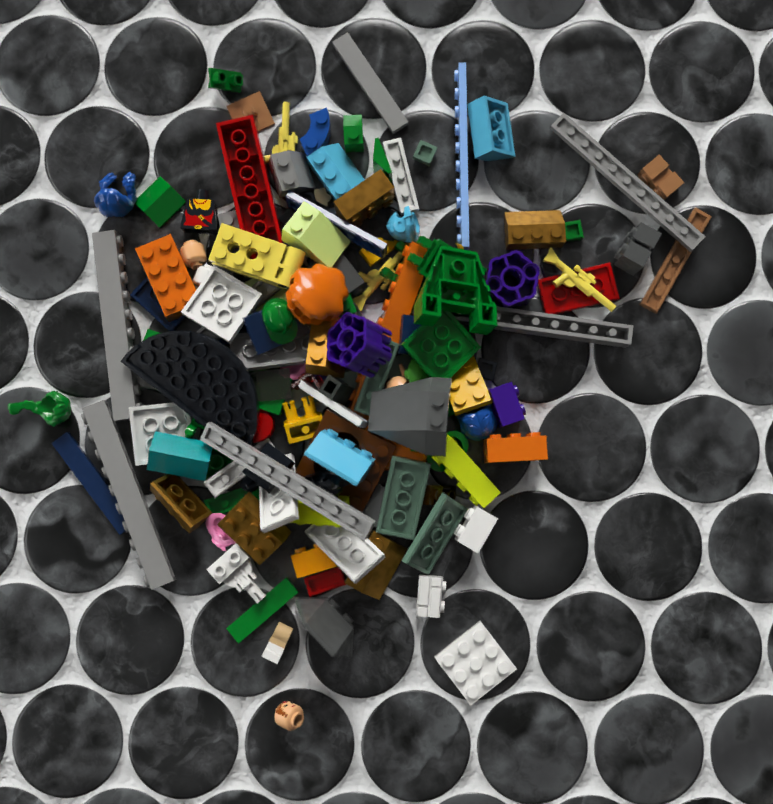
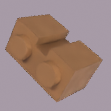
M659 154L642 168L637 175L663 200H666L685 182L675 171L672 172L668 168L669 164Z

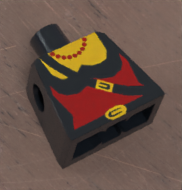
M199 189L197 190V199H187L180 228L184 233L218 234L220 229L217 216L218 209L214 200H208L209 191Z

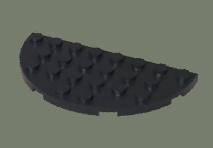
M179 330L159 333L135 345L120 361L204 427H206L208 422H212L247 444L252 445L259 423V400L256 387L243 362L233 351L218 340L192 331Z

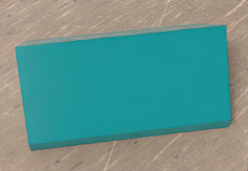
M155 431L149 449L147 470L206 481L213 448L201 440Z

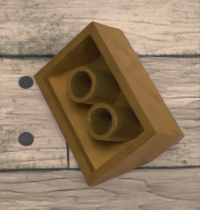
M561 210L504 212L506 250L562 248L566 243L565 221Z
M340 317L330 322L323 321L320 325H311L305 373L324 376L330 374L334 377L344 378L345 367L327 359V334L330 328L341 319Z
M166 474L151 483L150 491L155 495V498L166 507L168 512L176 518L182 528L188 533L197 529L212 514L208 507L179 476Z
M374 530L369 540L384 553L385 558L356 584L349 577L346 579L345 584L363 594L380 600L408 548L383 534L376 533V530Z

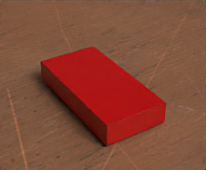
M338 566L304 578L309 597L346 585L343 571Z

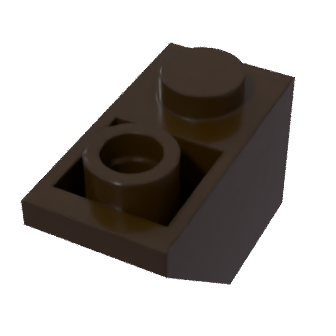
M427 485L422 504L435 505L442 493L455 500L456 486Z

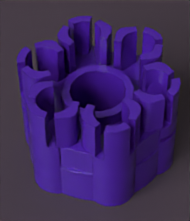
M518 250L490 260L485 272L486 285L490 287L491 292L489 294L492 301H495L496 306L513 308L515 306H523V304L525 306L528 305L536 295L538 276L540 274L539 267ZM504 276H514L518 281V285L515 287L506 285Z
M347 312L328 331L327 359L351 371L372 378L375 376V373L368 371V369L378 372L379 364L384 365L386 361L389 362L392 358L391 348L387 346L390 344L391 338L383 335L384 333L392 336L390 330L363 316L360 317Z

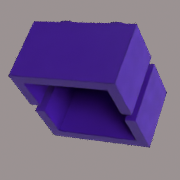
M509 382L488 390L492 399L493 413L498 420L497 428L525 419L526 411L524 405L520 404L517 398L520 394L516 385L513 386V383Z

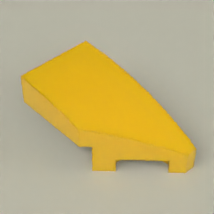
M378 237V239L387 243V254L395 249L396 243L399 242L397 240H394V242L383 240V238ZM364 248L359 251V254L370 267L382 259Z

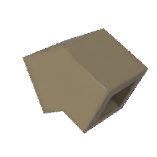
M326 188L315 189L317 205L328 209L332 196L326 193Z

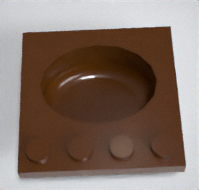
M327 409L308 447L320 431L331 429L338 433L337 437L342 440L348 439L355 443L356 448L369 451L372 457L376 459L366 478L357 486L353 484L344 486L343 492L339 494V496H349L350 506L362 513L397 445L369 432L365 428L356 426L346 418ZM303 455L296 473L304 477L326 468Z

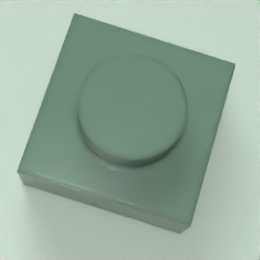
M420 140L413 159L430 166L438 147Z

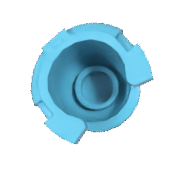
M409 206L404 208V216L400 218L397 212H394L386 225L389 234L394 239L406 243L417 242L420 226L415 212H411Z

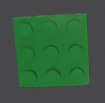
M441 310V318L433 327L420 325L401 344L402 348L429 377L451 378L481 348L450 311Z

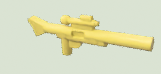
M283 102L282 127H279L278 145L273 147L272 154L288 150L295 151V144H298V136H296L295 132L289 135V102ZM270 155L264 156L265 163L269 162Z
M398 251L393 258L389 257L379 270L372 269L367 275L361 271L358 273L368 285V288L362 295L352 299L360 312L363 311L366 300L383 281L385 283L380 288L383 291L387 289L391 280L381 276L380 271L387 267L395 273L393 269L404 257L401 256V252Z
M549 248L543 262L555 265L562 271L561 276L552 282L556 288L561 284L569 288L576 286L588 297L590 295L593 296L611 312L616 308L615 304L590 285V283H596L594 280L595 276L584 272L579 265L574 267L576 271L574 272L557 257L553 248Z

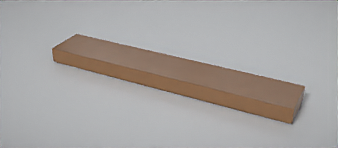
M695 207L687 221L703 233L712 216ZM677 240L672 245L639 304L655 314L658 313L691 254Z

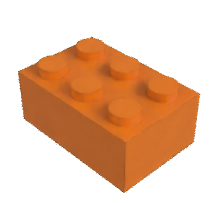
M532 432L526 434V437H521V433H513L507 435V438H501V434L489 435L488 439L483 440L484 463L548 459L546 436H541V432Z

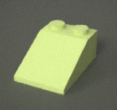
M305 201L282 229L281 240L304 251L307 257L327 267L335 265L351 242L324 214Z

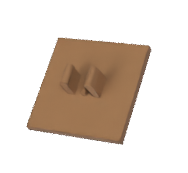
M260 91L226 106L232 119L253 115L258 132L275 124Z

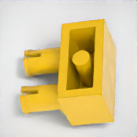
M311 395L308 396L310 404H308L306 396L301 398L305 410V415L301 417L297 414L294 400L289 401L291 409H289L287 401L282 403L287 418L284 421V427L289 444L312 438L322 419V413L316 410L314 397Z

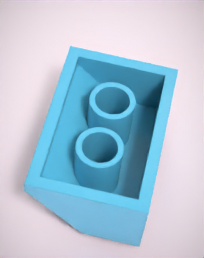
M485 95L468 103V118L475 158L493 161L516 157L508 103Z
M339 143L322 146L306 157L309 167L324 188H326L328 194L332 196L333 201L365 180Z
M331 429L320 431L304 455L353 485L357 486L366 478L376 459L372 457L369 451L356 448L355 443L348 439L342 440L337 437L338 433Z

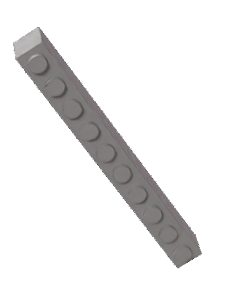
M115 230L92 233L113 421H130L128 407L143 406V404L140 403L139 395H141V386L137 382V376L139 375L120 362L134 347L132 339L135 338L134 329L131 328L130 320L133 319L132 311L128 306L130 294L126 289L128 276L124 272V265H126L125 255L122 254L124 241L123 237Z
M496 306L497 327L494 330L626 348L632 343L634 325ZM451 312L461 325L469 326L468 314Z
M102 400L82 408V420L85 425L88 424L90 432H88L91 442L96 444L95 454L99 461L102 460L104 465L102 468L105 478H109L111 484L108 486L110 493L117 499L116 509L119 514L123 515L125 520L122 524L126 533L129 532L132 538L129 542L132 550L137 551V564L145 572L143 579L146 586L153 590L176 580L117 424L113 421V414L108 402Z

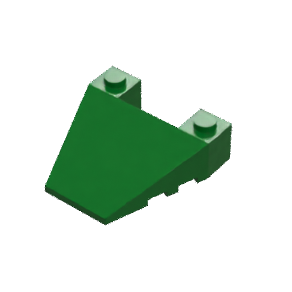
M442 245L439 247L414 304V324L433 327L441 318V310L468 314L470 333L488 335L497 327V307L495 302H492L489 294L491 290L489 285H486L485 273L477 252Z

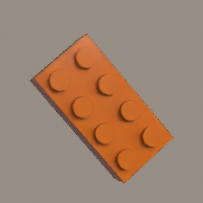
M166 235L135 248L167 320L172 322L184 316L181 311L195 293L196 288L172 235Z

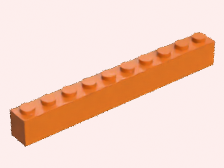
M413 241L408 246L405 245L401 256H404L402 264L399 263L395 270V274H397L396 280L390 284L388 290L390 292L389 299H385L382 310H384L382 318L379 317L376 322L390 330L392 336L384 333L383 335L391 338V341L398 344L401 316L404 314L410 315L424 278L416 270L418 266L408 261L407 258L410 253L423 258L428 249ZM357 373L355 379L357 385L348 399L350 400L348 408L369 421L368 415L353 410L366 376Z

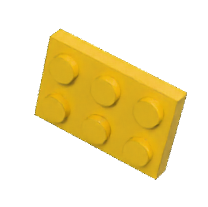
M473 355L451 377L452 385L449 401L455 416L492 404V399Z

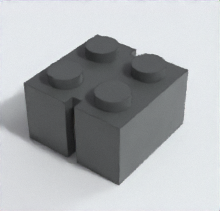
M642 222L637 227L633 226L631 231L624 237V244L614 256L616 259L614 266L631 275H635L646 264L652 253L648 249H654L662 233Z

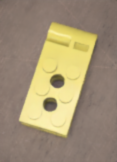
M221 223L208 260L217 267L288 290L290 278L297 269L302 267L306 253L298 248L287 247L286 244ZM239 248L238 252L232 253L233 249ZM258 254L255 259H250L251 255Z

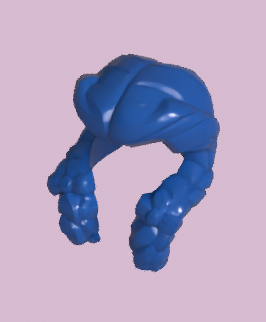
M128 172L123 177L122 185L125 187L128 197L114 188H108L117 177L114 173H108L99 181L101 189L94 197V203L103 216L123 217L133 209L137 201L135 174Z
M492 404L480 407V410L476 413H463L455 416L460 423L461 433L467 439L480 441L490 437L489 435H492L496 430L498 420L493 413Z

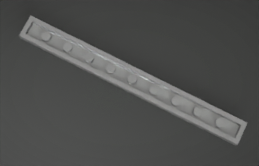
M565 113L551 125L550 129L687 250L691 252L706 237Z
M212 422L206 424L200 438L201 441L362 540L368 539L376 523L375 520Z

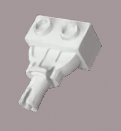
M235 543L206 570L219 584L223 582L227 586L235 587L239 593L246 590L255 602L258 603L266 594L262 592L254 581L257 575L253 572V565L250 561L251 557Z

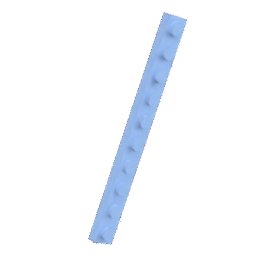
M458 63V70H454V82H457L458 88L454 89V100H458V106H455V118H458V124H455V136H458V142L455 143V154H459V160H456L455 164L456 172H459V179H456V190H459V197H456V209H460V216L456 217V226L460 227V234H457V243L461 244L464 250H468L469 197L466 63Z

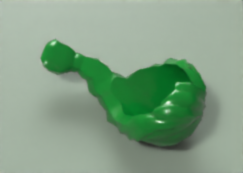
M58 391L47 393L41 401L25 400L19 403L8 404L10 414H19L23 409L30 410L40 415L47 424L53 427L66 421L71 415L72 410L70 400L61 393H58Z

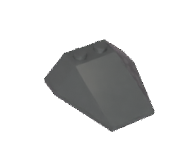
M430 377L372 392L368 431L424 455L446 457L447 422L452 378Z
M300 596L295 603L303 626L332 657L350 660L354 653V624L352 623L354 620L348 613L343 614L339 610L340 605L333 598L330 600L328 597Z

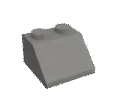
M288 150L270 155L268 163L279 198L286 197L289 190L298 194L315 189L305 153Z

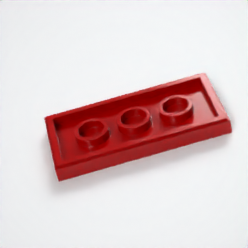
M610 262L582 269L587 274L591 273L595 276L594 280L596 283H590V285L610 301L620 299ZM561 274L538 279L537 287L544 313L561 314L601 304L593 296L590 295L588 297L576 286L569 288L561 284L556 288L552 282Z

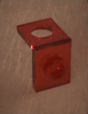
M303 373L290 386L292 389L299 390L298 385L301 380L309 383L314 381L318 390H320L324 382L320 375Z

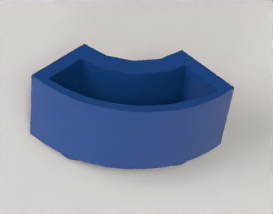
M327 107L309 115L311 120L310 129L306 135L300 138L301 147L306 157L320 147L329 144L331 123Z

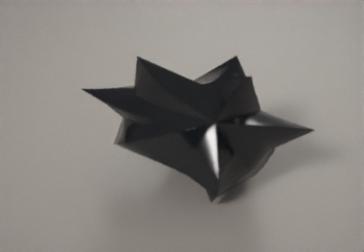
M327 468L304 476L305 479L337 498L343 492L344 486L352 484Z

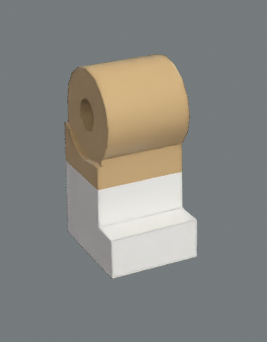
M279 622L261 657L278 664L293 628Z

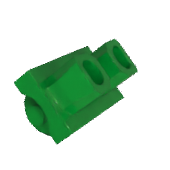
M208 68V88L241 92L243 75L240 72Z

